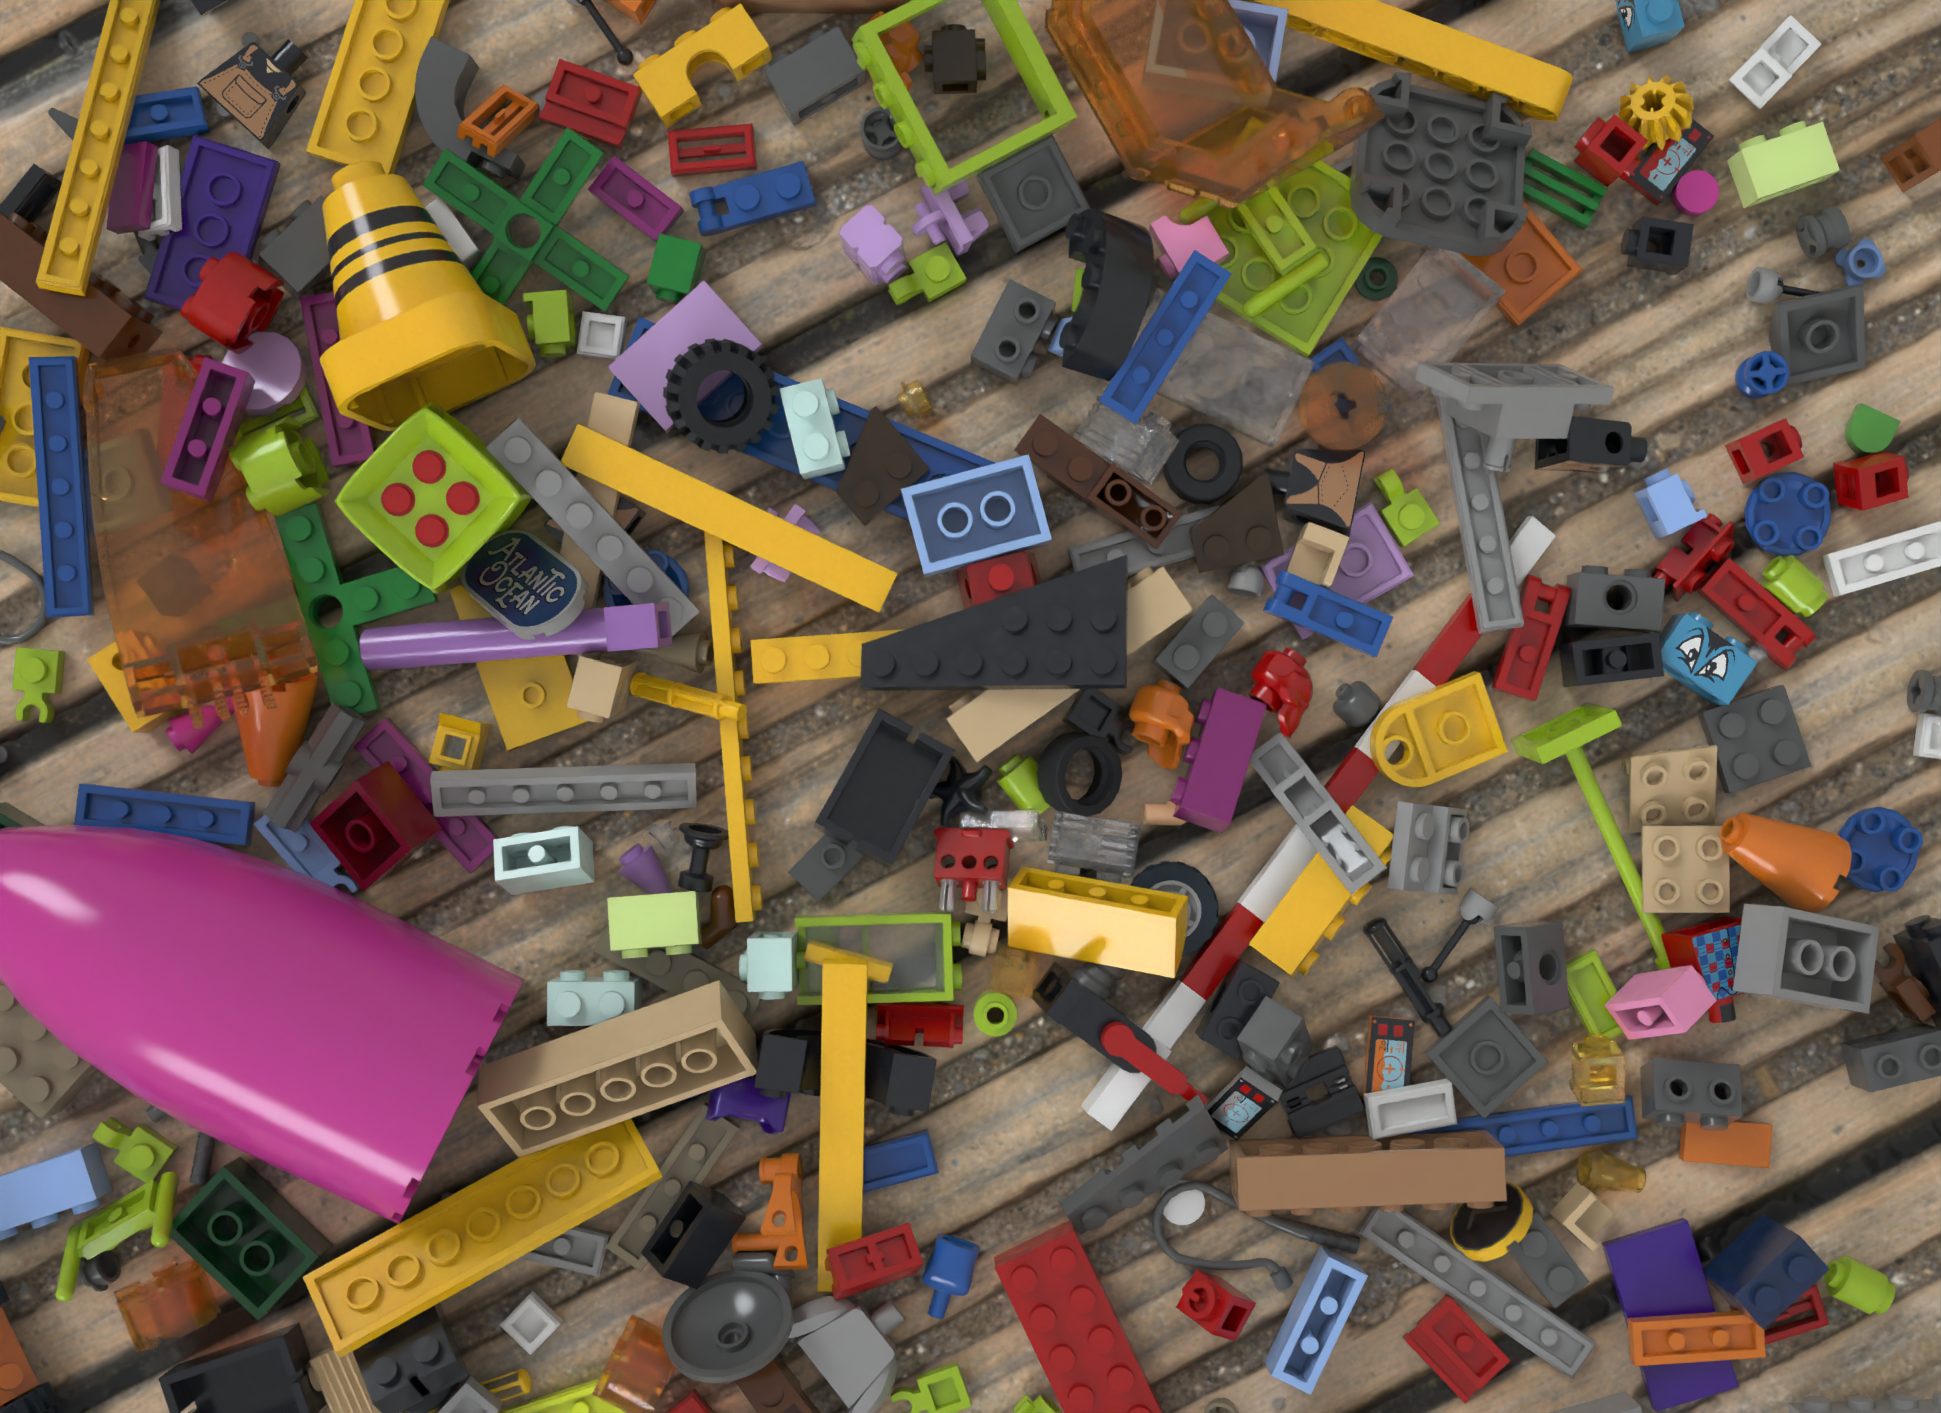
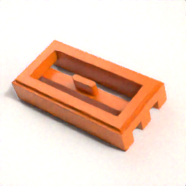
M503 84L459 124L456 137L463 141L468 137L473 138L472 146L480 149L483 145L487 146V154L495 158L538 117L540 105ZM508 99L512 101L505 109H501L483 130L479 128Z

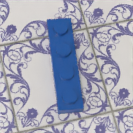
M1194 250L1130 350L1122 366L1102 394L1099 402L1136 425L1232 273Z
M82 783L79 784L74 825L135 828L191 837L201 841L251 845L255 802Z

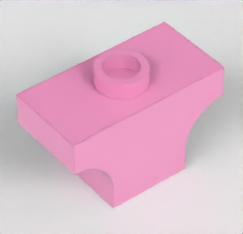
M1164 215L1150 224L1149 233L1162 253L1157 258L1158 262L1170 281L1178 277L1194 250L1216 264L1225 261L1229 255L1208 216L1190 225H1178Z

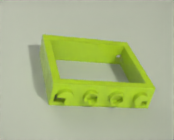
M912 0L860 26L851 39L854 43L852 46L858 56L856 60L858 65L862 69L867 68L875 83L873 91L878 103L883 109H889L896 122L894 124V131L900 144L904 148H910L917 162L915 170L918 178L923 177L927 187L931 188L935 196L1051 134L1059 132L1077 118L1017 0L981 1L1044 120L950 169L879 36L950 0Z

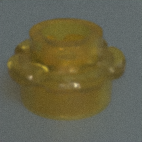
M918 379L909 384L903 381L901 383L903 392L899 393L897 397L908 417L916 414L919 419H924L923 415L934 409Z

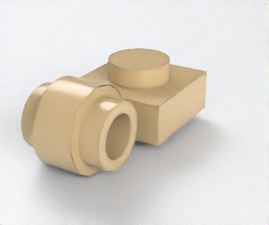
M1008 878L1007 889H999L996 913L991 914L990 908L989 913L982 911L984 888H977L976 901H966L964 913L978 916L975 924L966 922L961 948L969 949V954L983 957L986 956V953L995 955L1000 929L992 928V923L990 922L991 919L1006 922L1008 915V886L1013 879Z

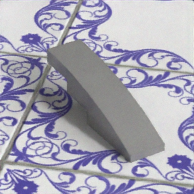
M1281 731L1252 752L1250 758L1252 766L1351 895L1387 868L1293 746L1281 734Z

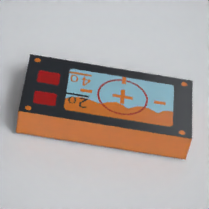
M1369 1015L1362 1097L1364 1103V1094L1410 1085L1415 1020Z

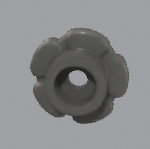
M111 1250L104 1251L90 1260H87L85 1257L81 1258L79 1277L84 1285L93 1287L95 1291L102 1292L107 1290L108 1284L116 1281L120 1276L121 1267L119 1260Z

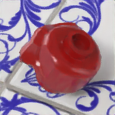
M1285 648L1283 652L1267 650L1250 673V679L1254 686L1248 696L1253 700L1267 704L1265 710L1270 713L1277 714L1280 710L1278 714L1279 730L1283 736L1290 739L1298 728L1302 716L1311 702L1313 695L1311 676L1304 667L1307 663L1306 659L1290 648Z

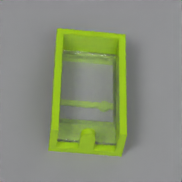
M952 912L798 915L795 918V927H798L796 966L799 969L800 992L797 996V1005H822L823 965L805 961L806 959L804 958L810 940L893 963L888 982L882 983L868 979L867 1003L954 1001V990L962 989V964H953V947L961 946L960 920L952 921Z

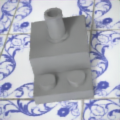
M1418 363L1415 380L1431 387L1432 394L1448 398L1444 414L1490 436L1483 467L1498 472H1503V470L1506 472L1511 471V461L1516 439H1566L1573 410H1590L1591 404H1610L1614 388L1561 364Z

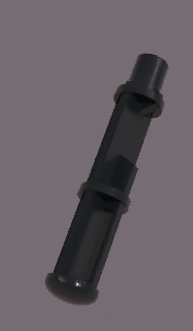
M1378 917L1369 921L1363 929L1364 934L1367 935L1389 968L1390 973L1393 974L1419 1013L1422 1021L1429 1023L1438 1037L1449 1032L1453 1027L1443 1014V1004L1433 1003L1419 982L1420 971L1388 925L1387 920L1384 917ZM1383 925L1386 927V929L1388 930V932L1390 933V935L1392 936V938L1404 954L1403 956L1401 955V953L1399 952V950L1397 949V947L1395 946V944L1383 928ZM1371 934L1374 935V937L1376 938V940L1378 941V943L1380 944V946L1392 962L1391 965L1382 953V951L1380 950V948L1378 947V945L1376 944V942L1374 941V939L1372 938Z

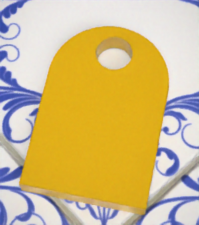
M1475 671L1390 706L1378 717L1370 736V753L1377 769L1390 781L1407 787L1431 785L1508 752L1481 673ZM1399 740L1404 747L1403 756L1398 762L1390 764L1385 757V749L1391 741Z

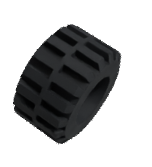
M706 339L703 344L698 345L694 343L687 347L689 349L688 352L684 355L679 354L674 359L676 364L672 370L668 369L665 377L668 380L667 387H663V397L667 402L665 408L674 426L686 439L696 444L699 448L710 451V449L715 450L719 454H728V450L731 449L740 452L746 449L745 445L747 443L753 442L756 444L762 439L760 433L764 429L770 430L773 422L770 421L772 413L777 414L779 404L775 402V396L779 395L778 385L773 381L775 375L771 368L764 363V359L757 353L733 340ZM721 370L731 371L743 381L745 389L743 404L733 416L718 421L708 419L697 407L698 388L708 375Z

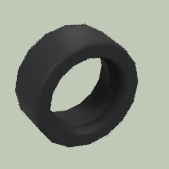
M1078 732L1061 734L1047 745L1040 757L1037 770L1039 790L1045 802L1056 811L1085 817L1099 814L1112 804L1119 792L1122 780L1121 759L1115 747L1103 737ZM1080 749H1086L1093 759V781L1086 794L1078 800L1072 799L1066 788L1065 774L1067 764L1073 754Z

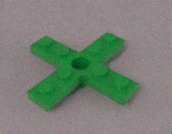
M569 127L565 129L521 198L515 196L450 149L444 150L422 186L494 235V240L471 275L484 294L506 306L533 263L604 312L609 309L630 277L629 274L558 226L606 154ZM521 215L532 216L540 225V238L531 247L520 246L515 242L511 234L513 221Z
M319 503L307 504L280 517L274 516L299 597L216 622L228 664L240 663L312 641L331 705L333 702H337L351 708L360 715L382 709L371 671L365 667L361 658L358 629L362 628L361 625L439 602L437 594H434L429 588L417 582L400 567L344 583ZM329 597L337 598L343 608L340 622L332 628L324 627L318 616L321 603Z

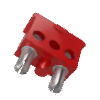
M943 827L935 829L934 836L937 839L934 878L938 886L941 887L939 909L943 912H946V910L948 912L954 911L956 888H962L961 899L967 902L976 901L977 888H984L982 911L989 913L990 908L991 914L996 913L999 889H1007L1010 849L1015 847L1010 832L1007 829Z

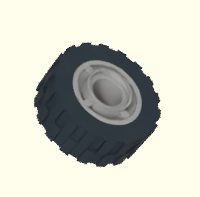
M1160 861L1161 863L1145 867L1142 872L1133 878L1130 886L1188 896L1187 931L1182 957L1189 955L1191 951H1197L1203 947V943L1213 935L1214 927L1217 925L1219 918L1218 900L1211 883L1198 869L1186 865L1184 862Z

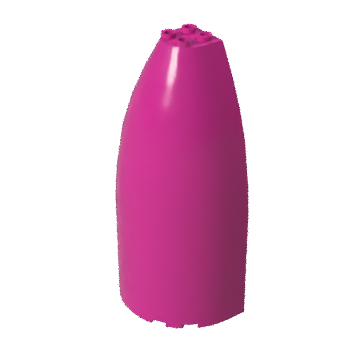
M80 825L23 826L0 829V980L35 1019L70 1051L138 1098L189 1127L397 1224L400 1223L477 1070L524 981L523 978L322 881L271 861L191 837L135 828Z

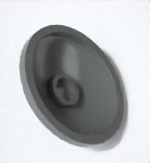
M727 1270L705 1277L698 1289L692 1287L686 1289L676 1299L666 1315L662 1330V1340L668 1359L680 1373L701 1382L722 1383L749 1376L770 1363L780 1353L789 1339L794 1318L790 1298L778 1281L761 1272Z

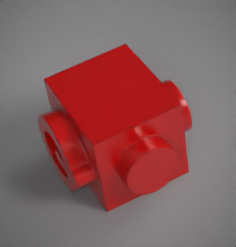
M1615 114L1607 122L1598 116L1574 145V148L1580 152L1574 162L1604 186L1608 187L1618 177L1626 181L1642 161L1637 155L1648 140Z
M1196 1269L1193 1277L1182 1288L1183 1295L1176 1308L1212 1335L1236 1341L1256 1302L1223 1278Z

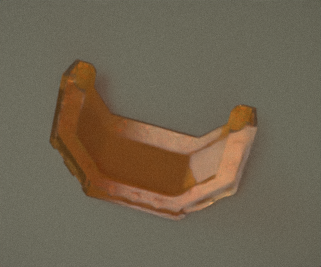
M1052 0L1051 8L1046 9V31L1131 178L1139 181H1154L1166 185L1168 190L1193 198L1198 196L1217 201L1219 206L1234 209L1353 142L1384 118L1373 96L1361 87L1343 90L1329 102L1278 88L1228 0Z

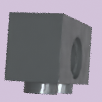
M1586 565L1582 566L1581 572L1567 575V587H1570L1571 591L1565 609L1564 626L1642 633L1662 630L1665 579L1651 578L1650 570L1625 569L1624 576L1609 575L1608 567ZM1611 587L1616 588L1622 595V604L1618 610L1612 609L1606 600V594Z
M1525 921L1494 926L1501 1013L1537 1015L1570 1008L1562 921Z
M1922 1023L1841 1043L1850 1084L1868 1092L1941 1076V1028Z

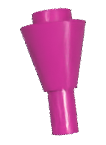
M231 695L213 706L207 705L168 718L171 727L166 729L165 732L179 752L186 748L193 754L223 723L222 720L235 713Z

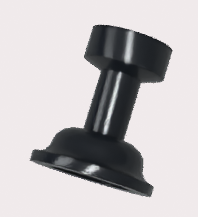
M681 823L679 830L684 833V840L693 847L689 870L680 872L678 886L690 891L710 892L712 891L714 880L712 875L706 873L710 850L718 849L722 845L723 840L729 839L728 830L702 823Z

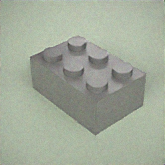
M1744 904L1733 991L1822 1008L1869 1014L1880 927L1788 907Z

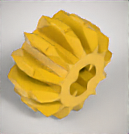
M1648 74L1645 81L1646 84L1640 86L1631 82L1630 95L1620 96L1618 117L1648 140L1642 148L1644 151L1651 143H1657V146L1663 151L1666 143L1665 140L1672 139L1680 142L1682 137L1681 130L1691 128V113H1693L1692 110L1694 109L1693 99L1687 94L1686 86L1682 81L1672 84V79L1666 74L1659 82H1654V79Z

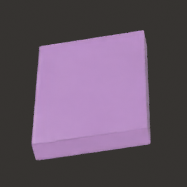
M703 280L611 363L608 368L668 433L675 426L665 408L667 402L663 397V387H667L668 380L665 378L668 369L672 370L676 364L674 359L679 354L684 355L689 351L687 347L694 343L700 345L705 343L706 339L713 338L722 341L723 339L733 340L755 353L763 345ZM721 370L708 375L698 388L697 406L734 373Z
M1372 502L1354 511L1349 541L1331 587L1327 588L1357 602L1366 604L1414 576ZM1295 546L1286 550L1284 555L1274 557L1259 566L1274 594L1278 587L1275 581L1279 571H1286ZM1294 592L1289 606L1300 610L1306 596ZM1291 623L1300 640H1304L1315 633Z

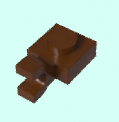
M1889 942L1883 947L1889 956V963L1886 967L1882 968L1876 960L1874 975L1879 977L1881 980L1879 984L1904 1017L1924 1022L1936 1012L1927 1000L1930 998V993L1917 978L1903 975L1901 971L1905 965V957L1897 944Z

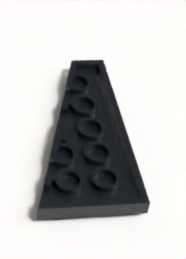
M1127 555L863 643L860 687L863 691L1127 688Z

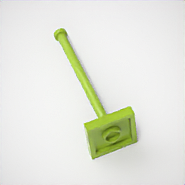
M1586 702L1512 738L1511 742L1517 755L1541 764L1566 754L1657 955L1655 959L1658 970L1670 969L1661 934L1666 932L1657 913H1642V879L1582 749V746L1621 727L1622 724L1616 710Z

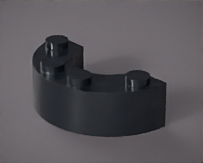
M1086 209L1079 214L1074 213L1066 227L1065 235L1069 239L1068 258L1086 263V267L1081 279L1083 291L1079 304L1071 321L1067 322L1061 331L1059 346L1063 348L1062 367L1110 381L1130 352L1144 318L1152 285L1154 250L1150 233L1143 225L1096 209Z
M770 1029L764 1031L754 1083L755 1088H760L761 1095L773 1098H786L787 1092L811 1096L821 1095L822 1031L806 1029ZM866 1038L865 1101L866 1098L880 1102L885 1106H889L890 1113L901 1116H914L915 1110L928 1112L937 1059L911 1048L900 1045L884 1046V1041Z

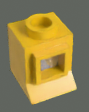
M439 712V724L429 763L439 765V771L479 770L491 723L473 721L458 717L456 714Z

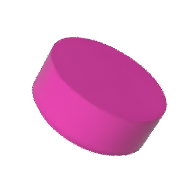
M1693 170L1684 174L1672 189V201L1675 207L1681 213L1688 216H1698L1705 213L1715 205L1719 196L1717 181L1711 174L1702 170Z

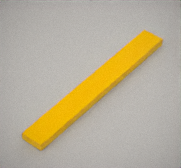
M110 0L36 278V283L40 289L85 296L161 0Z
M577 424L561 459V462L566 467L878 613L898 574L883 565L582 424Z
M823 959L817 1292H832V1284H834L831 1272L825 1269V1259L828 1256L827 1249L862 1238L868 960Z

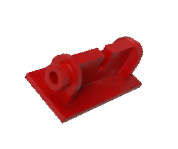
M1709 513L1708 517L1697 521L1681 539V543L1692 550L1690 554L1687 555L1675 546L1659 565L1655 567L1656 574L1652 578L1665 579V588L1671 584L1673 586V597L1676 602L1686 592L1690 595L1693 594L1705 580L1706 573L1704 572L1714 560L1720 563L1731 552L1735 544L1733 541L1734 525L1731 521L1721 529L1722 521L1714 514Z
M906 1002L877 1003L876 1041H884V1046H915V1033L924 1034L923 1046L954 1048V1044H962L964 1005Z

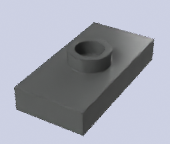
M824 834L788 873L819 902L864 855L855 851L859 842L851 839L848 846Z

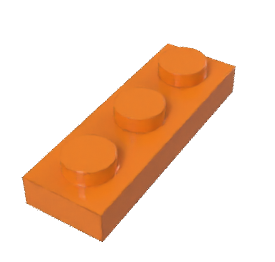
M1739 1311L1627 1318L1630 1362L1635 1366L1766 1357L1764 1329Z

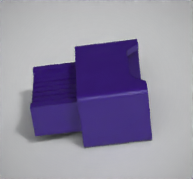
M757 1051V1063L759 1060L760 1051ZM755 1074L712 1089L705 1119L717 1121L721 1117L728 1115L758 1122L764 1133L775 1135L784 1131L791 1093L787 1092L786 1098H773L761 1095L760 1088L754 1087Z

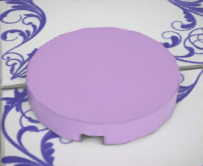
M257 332L248 337L254 344L247 351L235 354L229 350L221 363L247 371L255 380L245 412L250 415H271L278 412L277 408L282 407L285 403L289 406L298 398L305 386L307 366L301 352L289 338L276 332Z

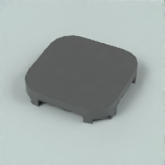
M1395 72L1392 79L1377 83L1374 87H1371L1359 108L1355 120L1350 199L1351 206L1358 219L1373 232L1392 239L1472 256H1490L1501 252L1524 225L1529 209L1523 208L1525 149L1527 143L1532 138L1530 122L1523 124L1519 116L1505 105L1509 97L1493 92L1486 102L1410 85L1411 73Z

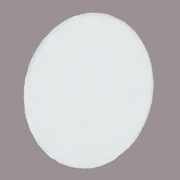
M1179 1180L1177 1183H1175V1184H1173V1185H1171V1186H1167V1187L1163 1190V1192H1162V1194H1161V1197L1164 1195V1193H1165L1167 1190L1173 1188L1174 1186H1176V1185H1178V1184H1180V1183H1186V1182H1190V1181H1187V1180ZM1190 1190L1176 1195L1164 1208L1163 1215L1170 1222L1177 1225H1188L1195 1222L1202 1215L1205 1207L1202 1191Z

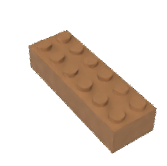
M1487 1130L1407 1134L1375 1140L1369 1135L1229 1140L1231 1193L1238 1210L1246 1211V1215L1252 1217L1270 1216L1273 1214L1272 1210L1290 1209V1213L1294 1215H1312L1317 1213V1208H1334V1211L1337 1213L1352 1214L1360 1212L1361 1206H1378L1380 1211L1399 1212L1405 1210V1205L1422 1204V1207L1427 1210H1445L1449 1208V1203H1467V1207L1485 1209L1493 1207L1494 1201H1507L1505 1148Z

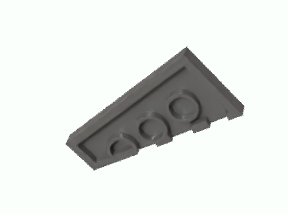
M1199 1095L1186 1103L1190 1111L1176 1122L1169 1117L1155 1128L1158 1136L1144 1147H1138L1134 1144L1121 1154L1122 1158L1117 1168L1113 1171L1102 1169L1060 1202L1066 1216L1080 1235L1101 1227L1107 1219L1126 1208H1133L1139 1205L1145 1197L1162 1187L1177 1183L1186 1173L1200 1165L1213 1162L1219 1154L1229 1149Z

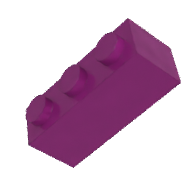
M206 357L204 358L160 481L168 489L209 503L213 502L229 457V448L233 446L255 384V380L249 372Z
M1219 687L1210 700L1202 699L1195 719L1196 723L1202 724L1197 739L1191 737L1183 757V762L1189 763L1185 778H1177L1170 798L1171 802L1177 803L1173 817L1221 834L1230 825L1267 704Z

